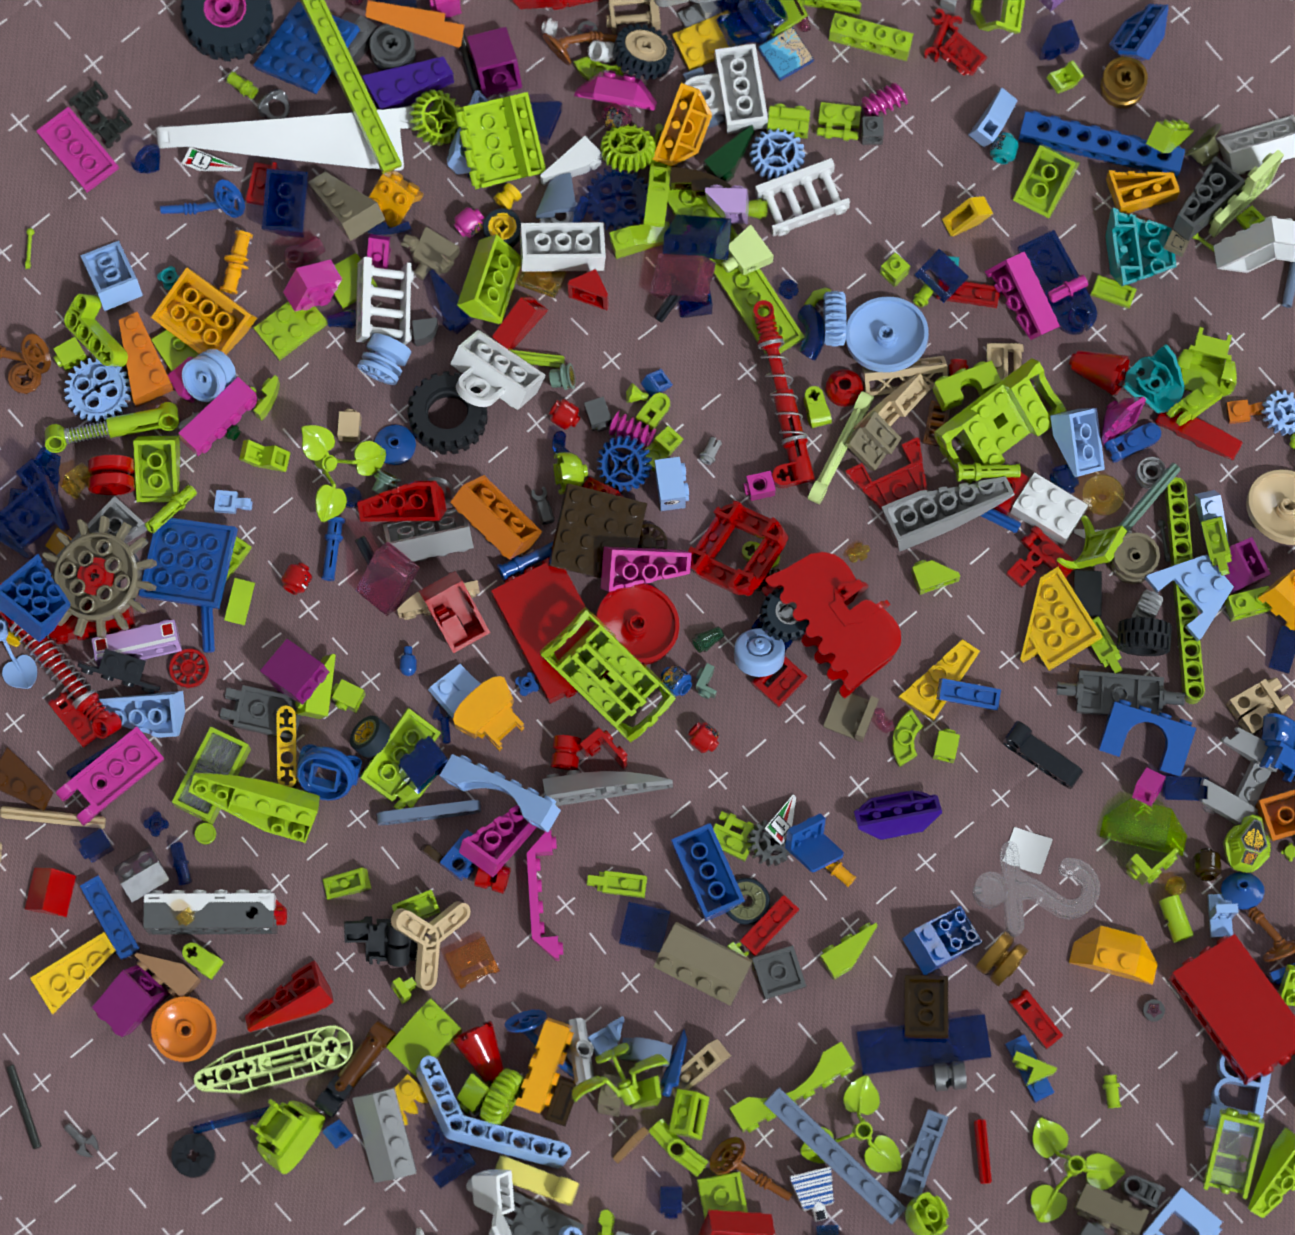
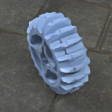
M778 128L775 132L769 129L768 134L762 131L760 133L761 138H755V143L751 145L753 150L750 152V157L753 158L751 159V164L756 165L754 169L756 172L761 171V177L767 174V179L770 181L772 177L776 179L800 170L799 165L804 164L802 159L805 157V152L802 151L804 145L799 144L801 140L799 137L794 138V132L788 135L786 129L783 132H780ZM767 146L769 153L765 159H762L761 151ZM792 150L794 158L788 163L786 155ZM774 153H781V156H774Z
M838 291L826 292L823 302L824 342L832 347L844 345L846 342L845 294Z

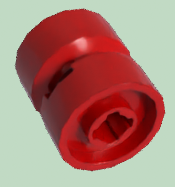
M569 735L554 736L553 749L556 752L552 754L551 767L562 770H577L579 757L576 753L580 751L581 739Z
M503 866L497 872L496 881H491L492 876L478 868L474 886L483 889L491 887L492 891L504 894L511 867Z

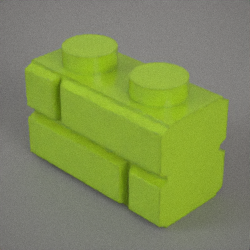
M784 104L770 106L767 134L769 129L775 132L778 128L780 132L786 129L788 135L794 132L795 138L807 139L810 110H806L804 106H795L794 108H787Z

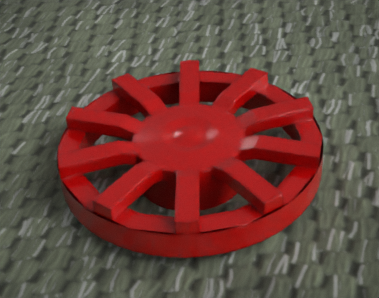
M184 649L173 656L169 665V672L177 685L187 689L201 685L208 677L209 663L200 651ZM190 653L189 659L186 660L183 654ZM193 653L199 655L195 661H193ZM179 656L183 660L182 663L176 662ZM203 658L205 664L197 665V663ZM174 664L179 666L180 669L173 671ZM206 668L205 673L198 671V669ZM182 673L178 679L174 676V674ZM198 674L203 677L198 681L195 675ZM185 676L187 677L186 684L181 683ZM190 677H193L195 683L190 684Z

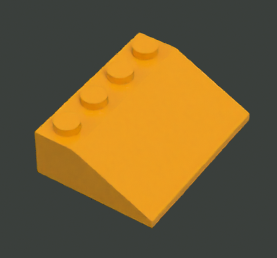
M187 267L151 316L153 320L197 353L201 354L208 349H217L225 355L246 335L257 319L256 316Z

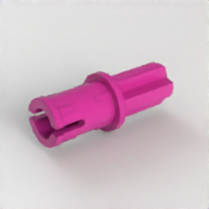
M1083 274L1069 282L1064 281L1063 285L1049 291L1048 297L1052 303L1067 296L1071 297L1073 293L1087 287L1088 281Z

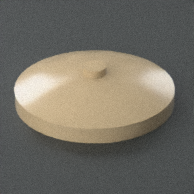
M1274 470L1267 472L1255 480L1248 492L1246 500L1248 515L1255 527L1266 537L1282 544L1295 545V471Z

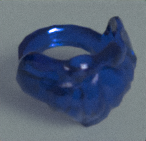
M153 143L144 146L135 156V162H130L132 168L137 172L146 174L159 171L160 148Z

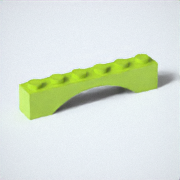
M840 1042L823 1052L813 1074L802 1085L786 1093V1095L794 1102L802 1097L806 1100L816 1094L814 1090L820 1086L825 1089L833 1084L835 1077L840 1075L843 1078L853 1072L851 1068L854 1067L855 1063L843 1043ZM747 1097L729 1108L742 1133L746 1130L748 1133H751L760 1127L758 1123L766 1119L769 1122L777 1117L763 1104L768 1098Z

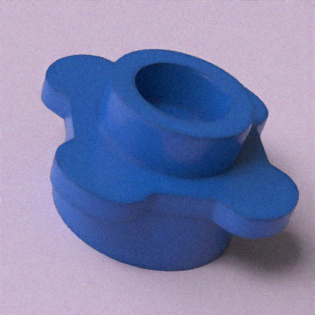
M528 672L526 676L516 678L515 683L520 688V695L527 696L539 690V684L534 679V673Z

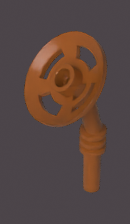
M589 31V33L561 37L560 39H556L547 33H544L542 36L550 49L569 66L571 59L566 50L569 47L568 44L585 41L589 43L593 41L615 43L618 35L602 34L600 31Z
M28 334L23 338L21 343L22 353L6 350L5 347L0 345V359L8 358L26 362L27 366L38 374L46 373L50 369L51 355L49 349L38 335ZM29 340V346L25 348V343ZM40 362H42V363H43L42 368H41V369H38V367H37L36 365H38Z
M1257 907L1243 909L1248 913L1247 916L1256 924H1260L1274 940L1272 942L1273 947L1263 955V961H1275L1295 953V940L1285 941V938L1280 936L1267 921L1265 914L1258 910Z
M740 1137L728 1138L714 1150L710 1158V1169L715 1174L723 1175L736 1168L754 1180L756 1185L759 1184V1187H763L764 1190L768 1189L787 1201L791 1199L792 1193L772 1182L771 1178L767 1179L768 1176H763V1173H757L741 1162L745 1155L746 1144ZM739 1144V1145H741V1147H740V1149H739L738 1147L733 1146V1145ZM726 1149V1151L722 1155V1160L718 1161L720 1155Z

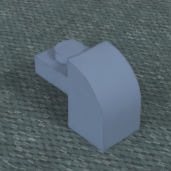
M623 1038L622 1043H627L629 1049L621 1054L619 1059L639 1062L651 1055L661 1054L668 1060V1063L670 1062L672 1045L646 1038ZM669 1064L659 1066L669 1067Z

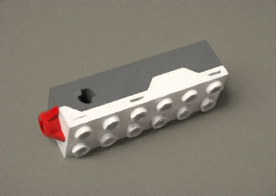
M152 890L150 894L144 895L143 928L149 935L278 934V925H285L287 923V908L278 901L275 894L271 893V890H258V893H249V890H236V893H228L227 890H215V893L206 894L205 890H194L193 894H185L183 890H173L172 894H163L161 890Z

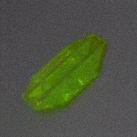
M1129 799L1103 816L1099 837L1165 853H1171L1177 848L1179 852L1176 855L1183 857L1187 834L1171 808L1155 804L1149 806L1138 800Z

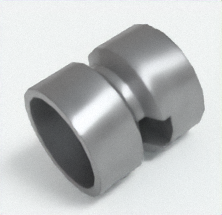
M964 1061L951 1062L950 1065H947L945 1062L933 1063L935 1091H948L949 1087H952L954 1090L966 1089Z

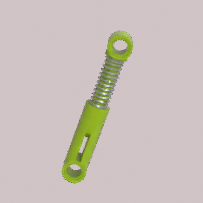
M165 402L156 409L106 418L104 423L100 422L98 424L97 422L96 424L93 423V425L89 424V426L86 424L85 427L82 425V427L78 426V428L75 426V429L72 427L71 429H65L61 425L52 424L45 429V447L50 452L58 453L63 451L68 444L74 443V441L76 443L77 441L81 442V439L88 441V439L92 440V437L94 439L100 436L103 437V435L106 437L107 434L110 438L160 428L165 431H171L179 425L178 408L171 402Z

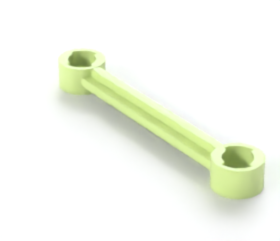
M863 391L860 393L834 449L809 493L808 500L819 505L822 502L828 486L848 448L845 442L854 432V427L868 412L874 396Z

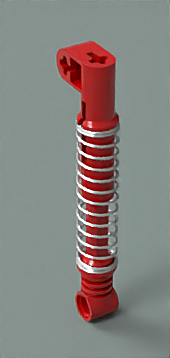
M0 611V617L2 616L8 623V629L11 633H15L14 637L18 636L21 639L20 643L24 642L26 645L25 649L29 648L31 651L30 655L36 657L35 661H39L42 664L40 668L49 667L46 674L50 672L55 674L51 680L56 678L60 680L56 686L58 687L62 684L65 686L61 693L68 690L70 694L67 696V699L71 697L76 699L72 705H74L78 712H82L86 718H89L88 720L92 722V730L98 738L104 739L121 729L122 722L120 717L116 713L106 710L107 708L98 699L97 691L90 690L91 684H85L86 678H79L80 672H74L75 666H69L70 659H64L65 653L59 652V647L54 646V641L49 640V635L38 642Z

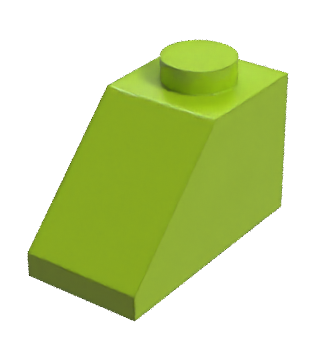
M926 560L918 561L911 569L919 595L959 582L960 579L959 572L933 560L928 562Z

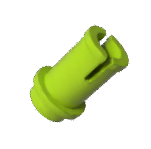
M927 280L918 294L914 295L913 302L921 308L927 306L928 300L937 289V286Z

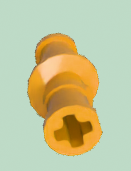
M235 230L236 238L231 249V255L224 256L228 267L225 271L223 286H220L221 291L234 295L238 293L236 289L242 275L241 271L249 269V267L244 265V262L249 261L245 257L248 253L249 241L253 238L251 233L241 230Z

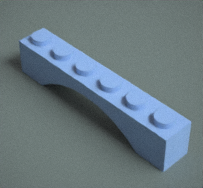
M454 754L451 755L439 775L446 783L462 791L488 788L504 792L516 800L523 817L531 825L549 832L561 811L555 805L556 801L546 795L542 798L538 796L539 793L534 789L528 787L526 790L522 788V784L513 779L509 782L505 780L506 777L497 771L491 773L486 766L480 763L474 765L472 760L464 755L460 757Z

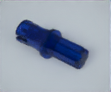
M176 842L171 844L170 848L174 860L173 867L176 869L178 884L186 885L192 883L188 868L189 861L186 860L183 843Z

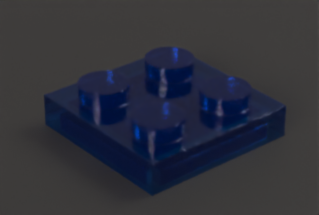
M628 902L619 945L660 953L663 947L670 911Z

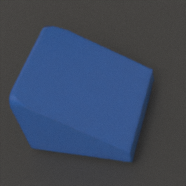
M662 369L646 375L641 382V385L650 397L657 393H663L673 386Z

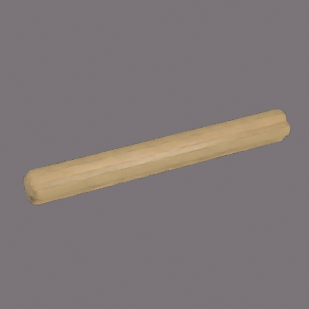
M2 806L0 816L5 819L104 829L106 825V818L103 816H95L89 823L83 826L76 818L78 814L8 806Z

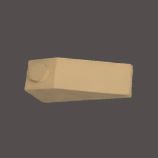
M718 1039L707 1044L682 1066L679 1084L673 1087L671 1091L674 1097H676L677 1089H692L731 1057Z

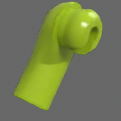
M825 287L814 290L804 303V306L812 311L818 301L823 300L825 293L831 292V289Z

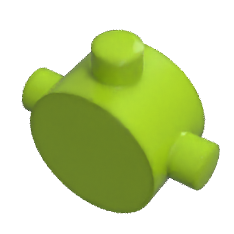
M1288 843V846L1281 850V854H1284L1289 862H1292L1293 858H1295V846H1293V843Z

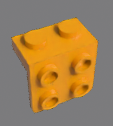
M389 171L382 174L369 198L378 203L385 218L383 222L396 229L400 226L412 204L420 201L424 193L420 191L416 184L408 183L404 180L403 175L399 172Z

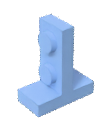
M1209 894L1207 898L1210 938H1222L1226 935L1228 937L1232 936V918L1238 913V904H1232V901H1225L1222 894Z

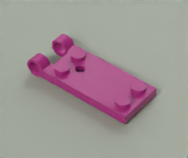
M135 727L69 782L59 788L56 795L63 802L71 797L76 790L82 794L90 805L81 811L76 818L84 826L164 761V757L141 730ZM103 780L105 786L100 788L97 786V782Z

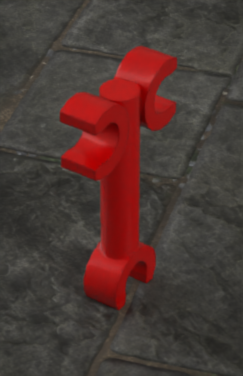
M940 8L936 9L935 14L940 15L941 18H932L931 23L941 26L932 46L927 48L924 53L925 59H927L930 53H933L935 55V63L939 60V47L948 28L954 33L959 28L954 26L953 23L962 24L963 18L960 16L952 17L948 14L945 15V12Z

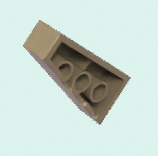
M327 172L316 176L308 182L316 200L350 241L385 220L376 201Z

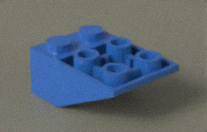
M961 906L917 927L903 938L904 943L924 975L937 970L983 943Z

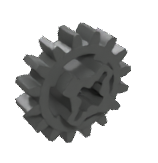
M763 820L760 824L758 823L754 826V830L749 832V835L752 837L747 842L752 844V846L748 850L755 852L752 856L753 859L756 857L760 858L759 864L766 861L768 867L773 863L775 866H778L781 862H785L788 859L787 856L791 855V853L785 848L786 840L780 845L766 831L762 832L766 830L765 827L770 823V821ZM771 853L779 854L777 856H770Z

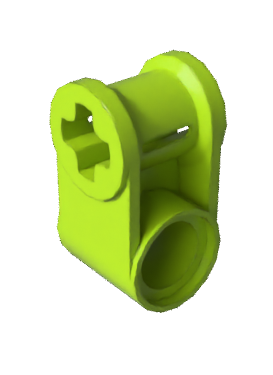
M817 386L809 387L805 392L803 401L811 429L831 424V414L822 389ZM811 394H813L814 397H817L816 401H814L813 398H810Z
M188 943L182 950L184 959L211 980L224 964V961L196 943ZM196 949V953L198 955L196 957L192 956L191 958H189L190 955L188 951H193Z

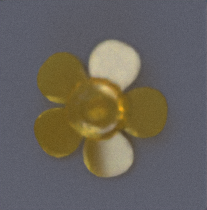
M857 543L854 545V548L848 549L847 555L850 562L855 563L858 561V558L861 561L866 560L868 557L866 553L870 552V547Z

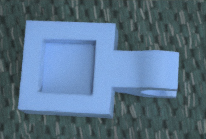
M216 490L215 512L236 514L237 508L252 510L253 502L250 498H238V492Z

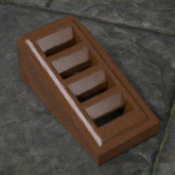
M931 400L923 444L940 447L935 438L928 437L929 434H934V431L937 430L931 429L930 426L941 427L948 422L950 409L944 411L945 413L934 412L933 410L942 411L938 401ZM932 417L944 419V422L931 419Z

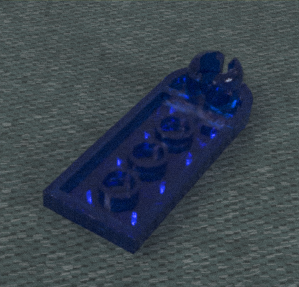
M1055 230L1018 246L1019 254L1025 251L1027 258L1030 260L1034 273L1039 279V283L1048 298L1053 313L1057 317L1060 325L1059 328L1070 335L1082 334L1084 328L1086 331L1090 330L1097 318V308L1086 287L1073 293V296H1067L1055 303H1052L1048 297V292L1063 285L1064 281L1069 282L1079 277ZM1076 316L1079 317L1081 322L1077 321Z

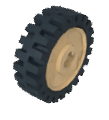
M635 24L634 27L633 25H628L627 28L624 27L619 32L613 47L614 61H617L618 67L622 66L621 70L624 72L629 71L628 75L636 74V78L640 79L643 76L644 80H648L649 77L653 80L656 77H662L669 70L675 53V48L672 46L673 42L668 40L669 37L666 34L662 36L663 32L661 30L656 32L653 26L649 29L648 25L645 24L640 27V24Z

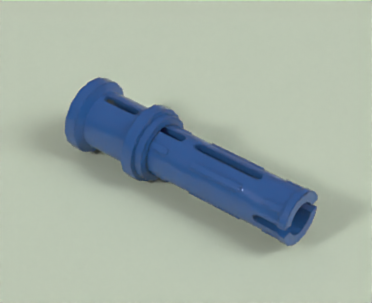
M341 517L327 520V534L324 535L327 544L321 578L325 581H335L339 543L343 540L341 534L343 524L345 523V519ZM331 552H332L331 566L329 567L330 557H331Z
M553 541L522 557L516 556L513 560L503 565L498 564L497 569L503 581L505 582V580L517 573L522 574L525 568L550 557Z

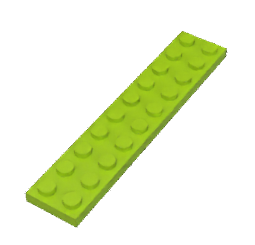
M669 186L668 206L757 342L761 335L757 333L759 331L756 329L758 325L755 324L752 312L755 304L761 300L769 301L774 307L776 319L774 322L777 323L775 327H778L776 332H779V335L784 340L783 346L779 349L780 354L803 341L804 335L760 269L746 275H742L738 268L733 269L729 273L724 270L721 263L729 258L727 246L738 237L732 225L726 223L708 204L707 197H692L691 190H671V186ZM765 308L758 310V314L762 317L769 314Z

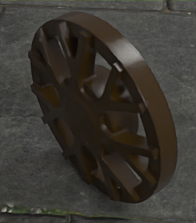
M643 524L642 529L649 528V535H643L641 530L640 536L642 538L638 543L640 547L667 549L668 540L664 531L656 525ZM655 530H658L661 534L654 538L652 534ZM656 541H664V547L657 546Z

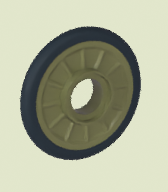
M738 879L736 882L742 895L750 896L753 903L749 907H744L740 904L726 913L737 923L745 925L756 923L769 910V893L765 886L755 879Z

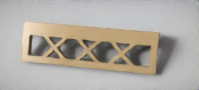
M944 356L921 358L908 368L888 373L876 372L862 366L865 393L872 396L891 394L916 374H921L925 382H929L927 385L930 389L934 387L935 382L930 379L934 373L943 372V376L948 377L947 363ZM899 377L901 380H903V382L896 387H893L889 384V382L893 378ZM879 380L883 384L878 389H870L869 381Z

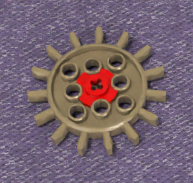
M101 516L98 533L89 534L86 522L82 519L77 520L81 537L71 542L68 536L59 532L56 535L66 548L59 557L46 552L42 555L47 561L56 563L54 574L51 577L60 586L71 603V606L58 625L62 626L71 615L78 617L74 634L79 637L83 636L88 621L96 622L97 636L102 639L106 638L105 621L115 618L117 625L126 631L129 627L122 613L132 606L136 611L145 614L146 608L141 603L135 601L139 589L156 591L157 587L148 581H141V570L157 566V561L153 559L139 562L136 555L139 550L149 543L147 539L141 537L129 546L124 540L132 526L123 522L117 534L113 536L108 534L110 521L106 516ZM108 543V550L102 553V546ZM90 555V562L84 564L85 556ZM114 561H118V567L111 571V564ZM73 566V572L70 575H66L67 568ZM127 578V585L121 588V581ZM82 583V590L79 593H76V586ZM109 589V597L103 599V592ZM88 601H92V607L86 611L85 604Z

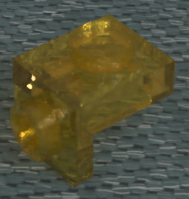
M80 463L64 476L61 487L74 499H77L80 496L81 490L88 486V478L92 476L88 472V467Z

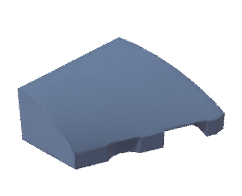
M571 173L562 174L550 180L536 212V219L554 218L555 213L575 212L576 203Z

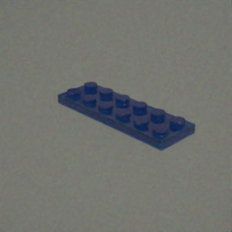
M985 1014L948 1019V1039L905 1038V1025L858 1031L856 1034L862 1074L870 1075L933 1066V1063L945 1062L950 1064L955 1061L991 1058Z

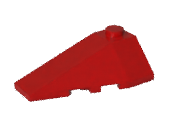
M413 481L357 502L360 522L440 521L447 511L444 491L436 481Z
M315 960L291 975L293 979L284 987L282 985L277 987V992L272 998L264 999L245 1016L249 1032L314 1014L321 1009L327 1008L334 1002L331 988Z

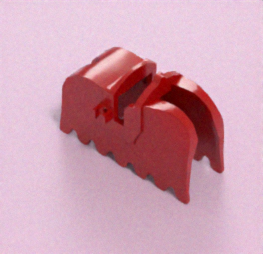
M827 552L813 553L766 578L768 585L762 588L763 594L767 597L774 589H780L782 586L784 591L780 595V601L783 604L793 602L797 606L793 611V618L796 621L804 619L809 621L805 634L801 638V643L804 647L814 645L818 648L814 655V660L818 664L825 662L830 664V669L827 671V678L829 680L841 679L843 681V685L839 690L842 698L846 699L861 684L892 661L901 645V631L895 619L886 611V608L891 604L888 600L880 601L877 604L871 600H864L849 610L847 606L858 599L868 589L869 585L860 579L857 580L849 566L837 555Z

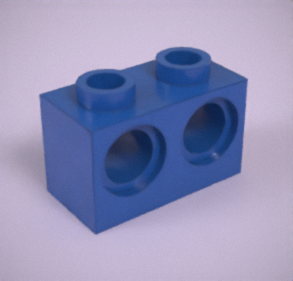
M467 829L440 861V865L460 881L463 878L468 879L474 871L472 867L475 865L459 853L462 841L468 836L474 835ZM457 860H462L465 863L464 867L460 870L453 868V864Z

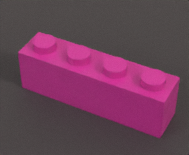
M237 377L178 433L180 440L197 456L206 453L216 439H221L232 424H237L247 410L250 411L255 407L258 400L256 393Z

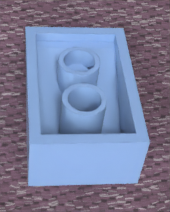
M119 241L80 255L104 311L143 296L138 280Z
M1097 408L1075 409L1051 415L1053 437L1074 477L1105 470Z

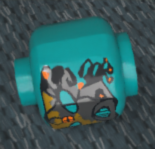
M1010 133L998 135L990 148V156L993 158V161L1002 165L1014 161L1019 146L1018 141Z

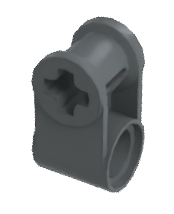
M1135 1175L1125 1178L1121 1183L1123 1194L1148 1207L1158 1209L1157 1203L1161 1193L1165 1191L1164 1187ZM1129 1180L1136 1182L1137 1190L1135 1192H1131L1128 1189L1127 1184Z

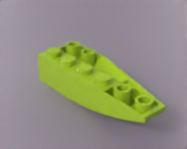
M194 773L188 790L191 794L265 832L306 843L318 813L320 799L319 795L285 785L223 774Z

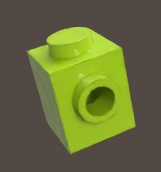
M341 679L339 684L336 683L331 691L333 702H335L337 708L343 711L349 709L355 713L366 695L363 689Z

